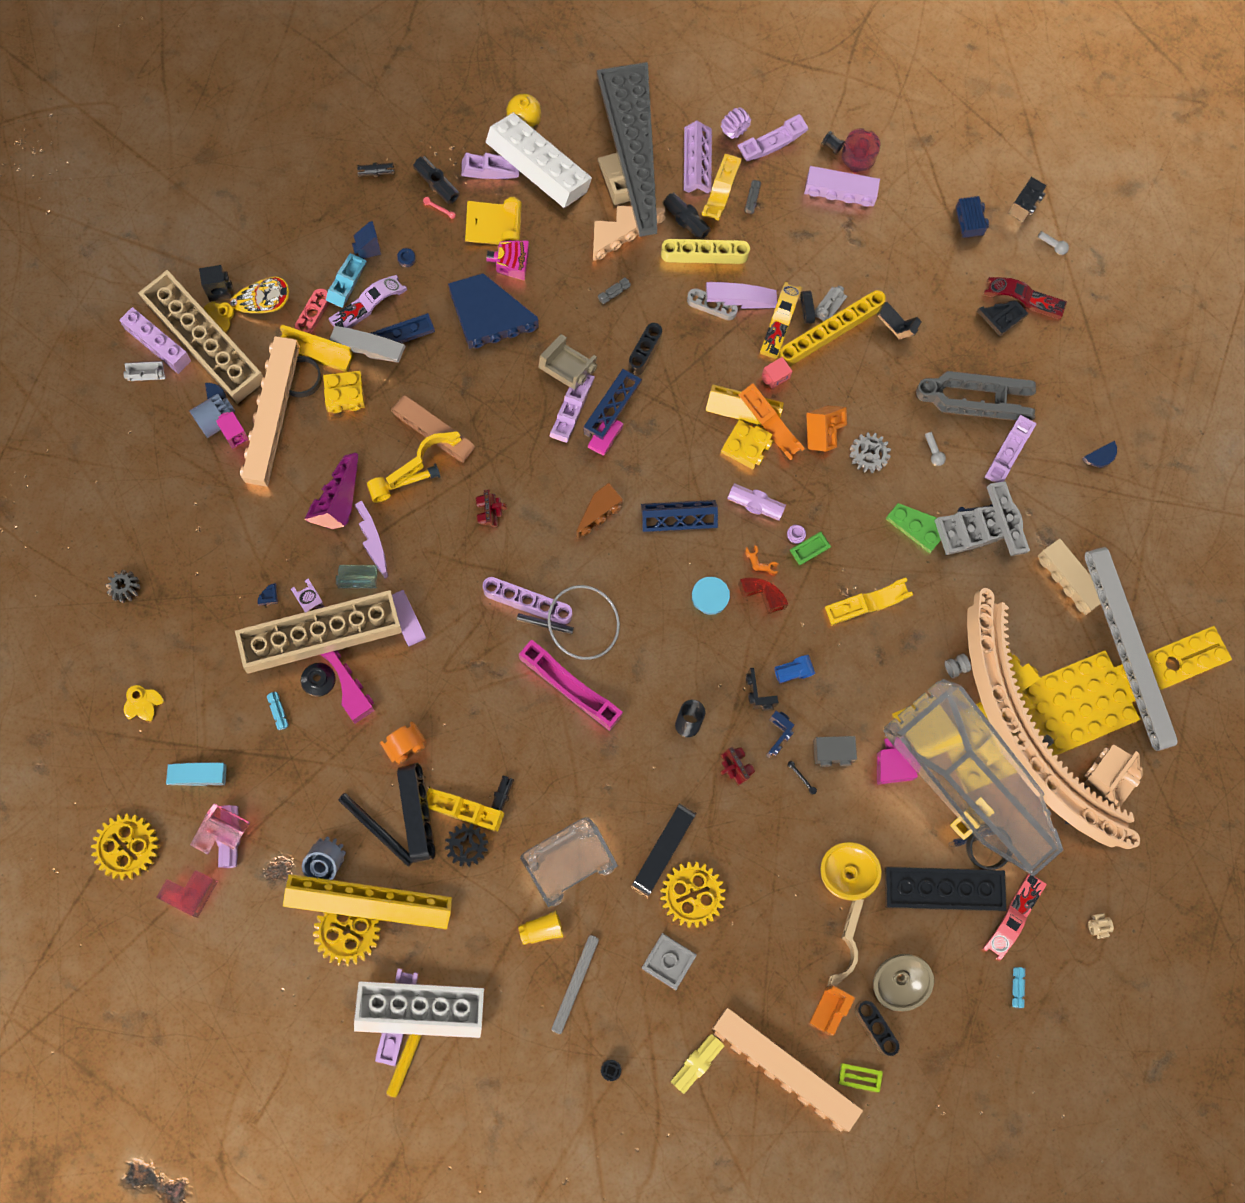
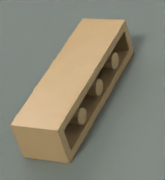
M1058 539L1038 555L1041 565L1051 572L1052 578L1060 583L1064 588V593L1073 599L1080 612L1087 615L1101 604L1091 575L1061 539Z

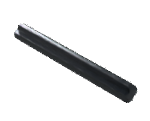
M346 793L340 796L338 801L406 866L412 865L413 862L408 851Z

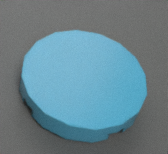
M716 577L700 579L694 585L692 591L694 606L707 615L722 612L730 599L727 585Z

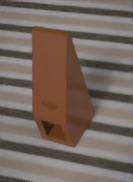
M607 483L594 493L576 530L577 538L582 535L584 537L587 536L594 526L603 524L610 514L614 515L622 509L623 499L610 483Z

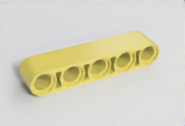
M667 239L662 243L661 258L666 262L743 264L748 260L750 245L745 241Z

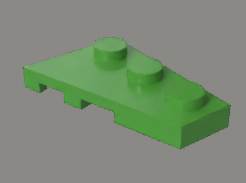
M899 503L886 517L887 521L929 553L941 541L934 521L937 517Z

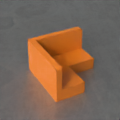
M827 405L807 413L808 449L829 451L837 448L836 429L847 425L846 407Z
M835 986L826 987L809 1024L830 1036H834L842 1017L847 1016L855 997Z

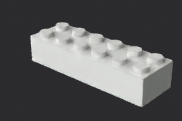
M515 113L490 126L486 143L563 208L587 193L592 177Z
M359 981L354 1031L480 1038L484 988Z

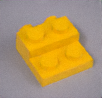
M361 371L323 375L325 405L328 412L339 413L342 410L357 411L360 408H365Z
M738 420L721 449V453L754 469L756 464L760 466L765 457L762 455L764 450L770 449L773 440H771L772 434L758 426L754 428Z

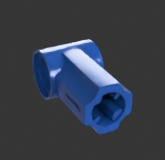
M809 655L798 657L792 662L774 667L779 684L796 678L804 679L816 674Z

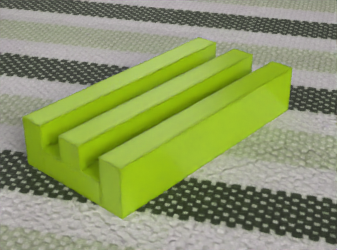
M841 1063L839 1085L880 1093L883 1071ZM845 1069L875 1074L877 1079L845 1073ZM844 1077L876 1083V1087L846 1082Z

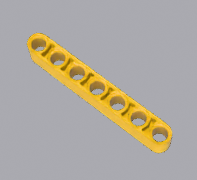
M876 290L784 345L778 359L783 357L790 367L877 314L886 300L885 294L882 291ZM814 336H819L821 339H815ZM799 345H804L806 348L802 349ZM784 354L791 355V358L785 357Z

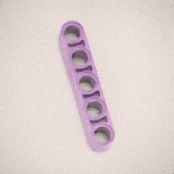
M489 577L483 582L484 594L489 599L548 620L549 610L543 611L540 607L544 604L551 606L554 599L494 577ZM495 585L497 588L494 591H488L487 587ZM508 591H512L515 594L512 598L505 597V593ZM525 598H531L533 600L532 603L528 605L524 604L522 601ZM556 601L552 608L551 621L563 625L570 623L572 620L571 607ZM561 611H566L569 615L566 618H561L558 614Z

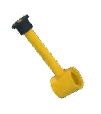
M436 463L434 466L427 468L428 470L412 475L395 488L429 477L431 479L435 477L441 478ZM384 477L374 478L367 482L373 502H382L391 497L389 490H392V488L386 483Z

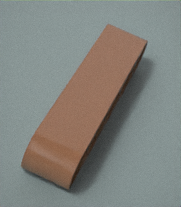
M405 395L391 409L399 419L425 437L438 433L456 432ZM461 434L460 438L462 441L454 447L448 443L436 444L460 462H464L475 449V446Z

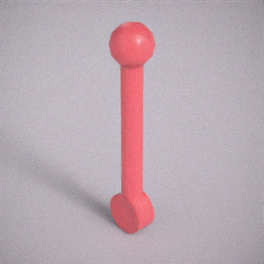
M429 197L423 199L425 205L437 208L449 215L451 219L456 217L455 212H450L431 202Z

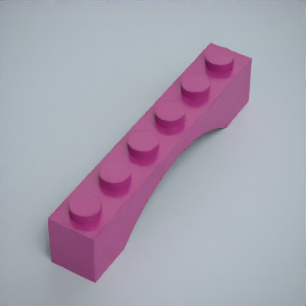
M532 639L519 653V659L607 730L611 731L622 717L623 712L576 679Z
M337 650L320 654L337 671L342 688L341 705L354 724H356L374 711L372 707L374 704L373 700L368 694L364 696L361 691L363 686L357 678L355 680L352 679L350 676L352 673L351 669L346 663L342 665L339 660L341 655Z

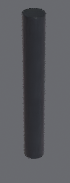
M520 613L517 615V621L548 628L547 620ZM551 622L552 630L573 634L574 627Z

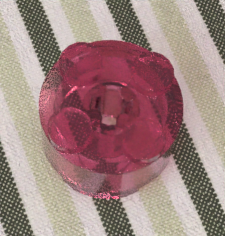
M862 128L855 129L849 133L845 140L842 159L853 172L868 170L876 162L880 150V140L872 131H864L865 129Z

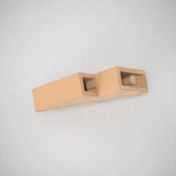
M617 206L616 222L595 221L593 260L604 258L608 252L619 249L623 243L632 241L638 235L631 206ZM656 208L657 224L665 220V208Z

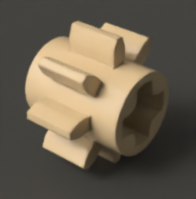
M1104 913L1092 915L1093 920L1088 921L1091 935H1097V939L1110 937L1109 932H1113L1114 929L1111 918L1105 917Z

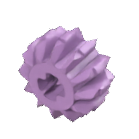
M741 107L738 109L734 108L721 121V128L731 139L738 138L751 125V118Z

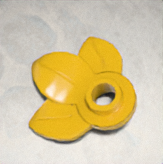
M209 302L203 307L204 311L226 333L230 328V319L234 316L233 307L228 303L218 304L216 302Z
M134 685L127 690V702L124 705V713L128 719L138 715L143 720L152 721L154 717L153 706L164 703V700L157 691L153 689L145 690L140 685ZM135 691H138L140 693V697L138 699H135L133 697V693Z

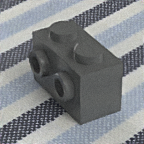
M855 736L816 737L813 740L815 764H820L821 767L832 766V763H840V766H851L857 760Z

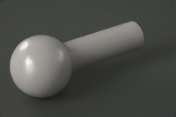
M1043 231L1039 233L1038 238L1053 246L1057 254L1064 255L1068 252L1069 245L1066 241H1057Z
M932 431L926 433L925 437L932 452L931 462L936 466H941L945 463L946 456L943 452L939 451Z

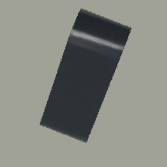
M650 323L646 327L630 355L628 365L630 373L640 375L648 365L662 337V327L658 323ZM651 332H655V333H657L658 335L652 336V335H650V333H651ZM647 347L649 348V350L644 351L641 348ZM639 362L641 365L635 366L633 363Z
M870 1001L859 1002L855 1006V1014L878 1051L884 1056L896 1055L900 1049L899 1042L876 1006ZM864 1004L870 1008L868 1016H864L861 1012ZM876 1022L881 1025V1032L879 1034H875L872 1029L873 1024ZM888 1040L893 1045L891 1052H887L884 1049V1044Z

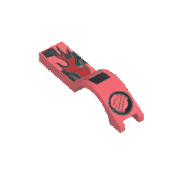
M1030 873L1026 875L1008 905L1003 921L984 945V951L992 950L998 954L996 959L999 961L1004 957L1021 933L1029 913L1047 884Z

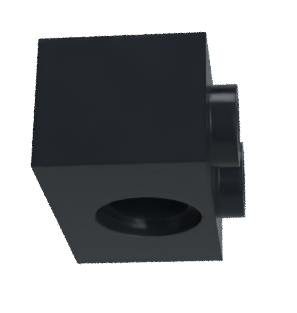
M222 265L199 268L201 285L209 302L231 298L230 291H233L231 279L229 280L228 272L223 270Z

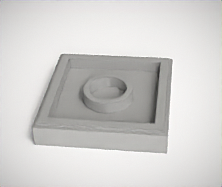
M662 933L641 969L672 989L677 990L697 954Z

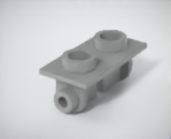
M832 286L815 309V316L825 321L836 313L847 298L842 286L835 288Z
M163 361L124 363L126 369L124 371V378L128 381L166 379Z

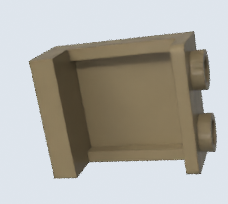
M560 334L540 355L538 368L575 390L579 385L584 384L589 374L595 372L597 356L593 355L588 359L567 346V337Z

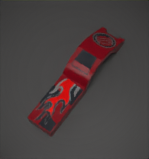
M989 277L987 280L990 285L988 289H985L983 295L990 297L998 295L1011 296L1020 300L1026 309L1061 320L1067 301L1034 291L1029 285L1017 279Z

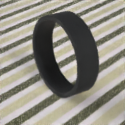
M297 356V362L310 363L318 370V379L310 389L302 392L289 389L291 396L302 398L310 396L318 390L321 385L322 375L319 366L313 359L306 356Z
M987 825L979 826L967 839L966 851L968 857L975 865L987 870L1003 867L1009 861L1012 854L1007 848L1002 860L992 866H982L974 858L972 852L974 838L982 830L988 829ZM996 827L1012 844L1009 835L1003 829Z

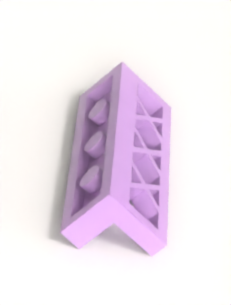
M695 121L686 126L684 130V191L689 193L698 188L709 193L711 192L712 129L699 121ZM702 177L705 181V185L701 183Z

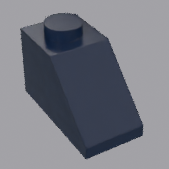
M373 221L368 222L353 235L355 240L352 243L354 253H358L362 259L381 255Z

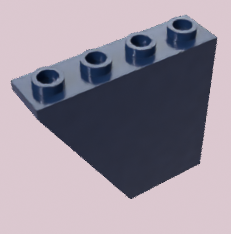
M483 273L448 283L449 292L469 349L480 348L487 343H497L507 337L514 338L521 333H530L539 328V321L536 315Z

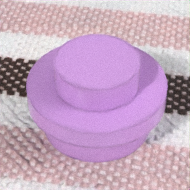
M793 525L788 529L787 537L792 543H801L806 537V531L800 525Z

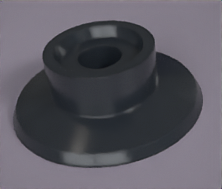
M313 663L304 669L300 681L303 690L307 694L321 697L333 689L336 677L333 669L327 664ZM316 676L321 677L319 681H314V678Z

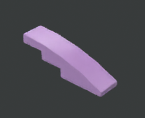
M706 282L707 302L741 305V309L776 308V290L739 283Z
M589 374L584 384L579 385L575 390L569 387L558 412L557 420L550 432V437L568 442L595 376Z
M360 501L355 504L357 511L364 520L359 523V526L368 539L363 542V546L386 579L388 572L382 543L369 512L363 502Z

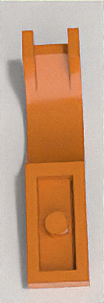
M753 383L738 394L763 428L772 434L771 438L789 460L793 459L792 455L797 451L805 449Z

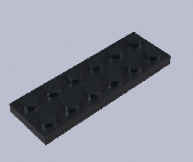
M885 867V908L1007 911L1005 870Z

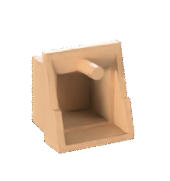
M1113 744L1110 749L1105 747L1095 760L1096 763L1086 772L1084 777L1087 779L1084 785L1088 786L1091 791H1095L1098 796H1102V801L1107 799L1108 804L1113 803L1114 807H1121L1134 787H1137L1141 782L1143 768L1140 766V757L1137 751L1130 755Z

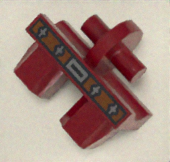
M489 489L483 490L484 495L476 497V505L478 508L485 507V512L477 514V522L480 525H490L493 528L498 527V517H502V511L507 510V504L501 503V498H496V494L490 493Z
M731 747L721 754L724 760L721 762L724 770L720 772L721 775L728 774L730 779H734L738 786L747 781L755 772L750 763L745 766L742 764L741 759L745 757L742 747L736 749Z

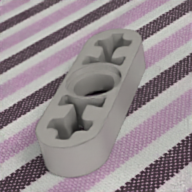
M700 289L690 290L687 296V303L691 307L725 320H733L737 315V305H724V302H716L717 307L710 308L707 305L706 292ZM695 295L698 296V299H696V301L693 300V297H695ZM729 308L732 309L730 314L726 313Z

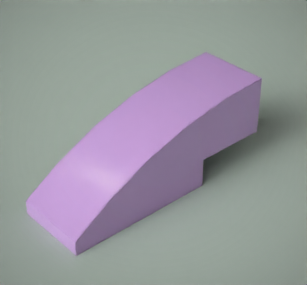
M466 153L462 159L461 176L482 179L517 178L519 170L502 156L485 153L484 156Z

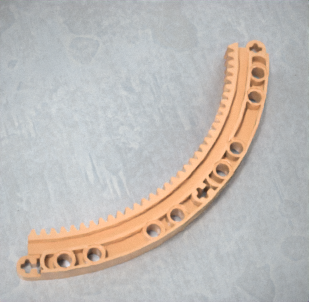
M983 588L977 591L974 595V605L968 608L967 613L968 646L971 665L980 700L1004 751L1034 792L1053 811L1076 829L1109 847L1120 846L1125 849L1138 847L1140 844L1139 834L1129 829V823L1134 822L1133 813H1127L1125 809L1120 810V807H1114L1113 803L1108 804L1107 799L1102 801V796L1096 797L1095 791L1090 793V788H1084L1083 782L1078 784L1079 778H1073V772L1067 773V766L1062 768L1063 762L1056 761L1057 755L1052 756L1053 749H1047L1048 742H1042L1044 736H1038L1040 730L1034 729L1036 723L1030 722L1032 715L1026 714L1029 709L1023 708L1025 701L1020 700L1023 695L1017 693L1020 687L1015 686L1014 683L1017 682V679L1012 678L1015 672L1010 670L1013 664L1008 662L1012 657L1007 655L1011 651L1006 648L1009 642L1005 639L1009 635L1004 633L1008 630L1004 625L1008 623L1005 619L1008 614L1005 611L1009 607L1003 602L995 604L994 594L990 589Z

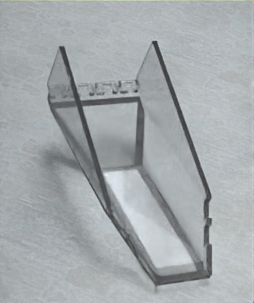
M944 679L940 682L937 681L928 689L930 697L926 693L922 694L913 702V705L916 707L915 710L912 706H908L898 715L901 720L900 723L894 718L884 727L885 736L981 844L1030 875L1035 876L1063 851L1057 829L1053 827L1050 818L1051 812L1047 809L1043 798L1044 792L964 688L959 684Z

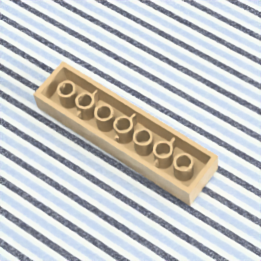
M168 270L139 292V295L150 309L236 404L261 385L262 373Z
M391 590L235 631L243 668L247 674L402 633Z

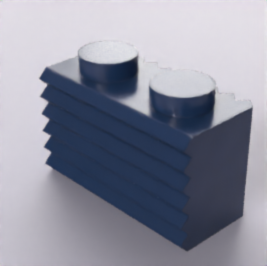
M980 196L960 198L956 204V212L962 237L984 235L989 227L988 218L984 216V202H981Z

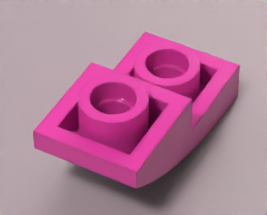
M616 420L603 440L594 435L588 444V448L604 456L613 445L615 437L623 429L624 423ZM604 422L601 423L597 431L602 433L605 428Z

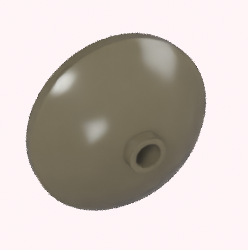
M899 954L890 957L879 966L873 979V989L877 999L883 1006L894 1011H909L919 1007L929 998L934 987V975L930 966L925 960L912 954Z

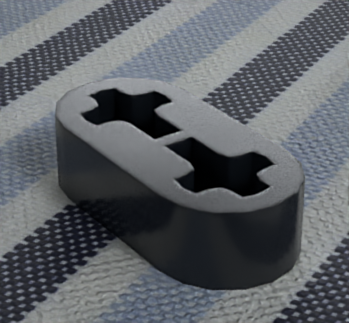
M810 290L801 291L800 300L804 324L815 323V311L812 292Z

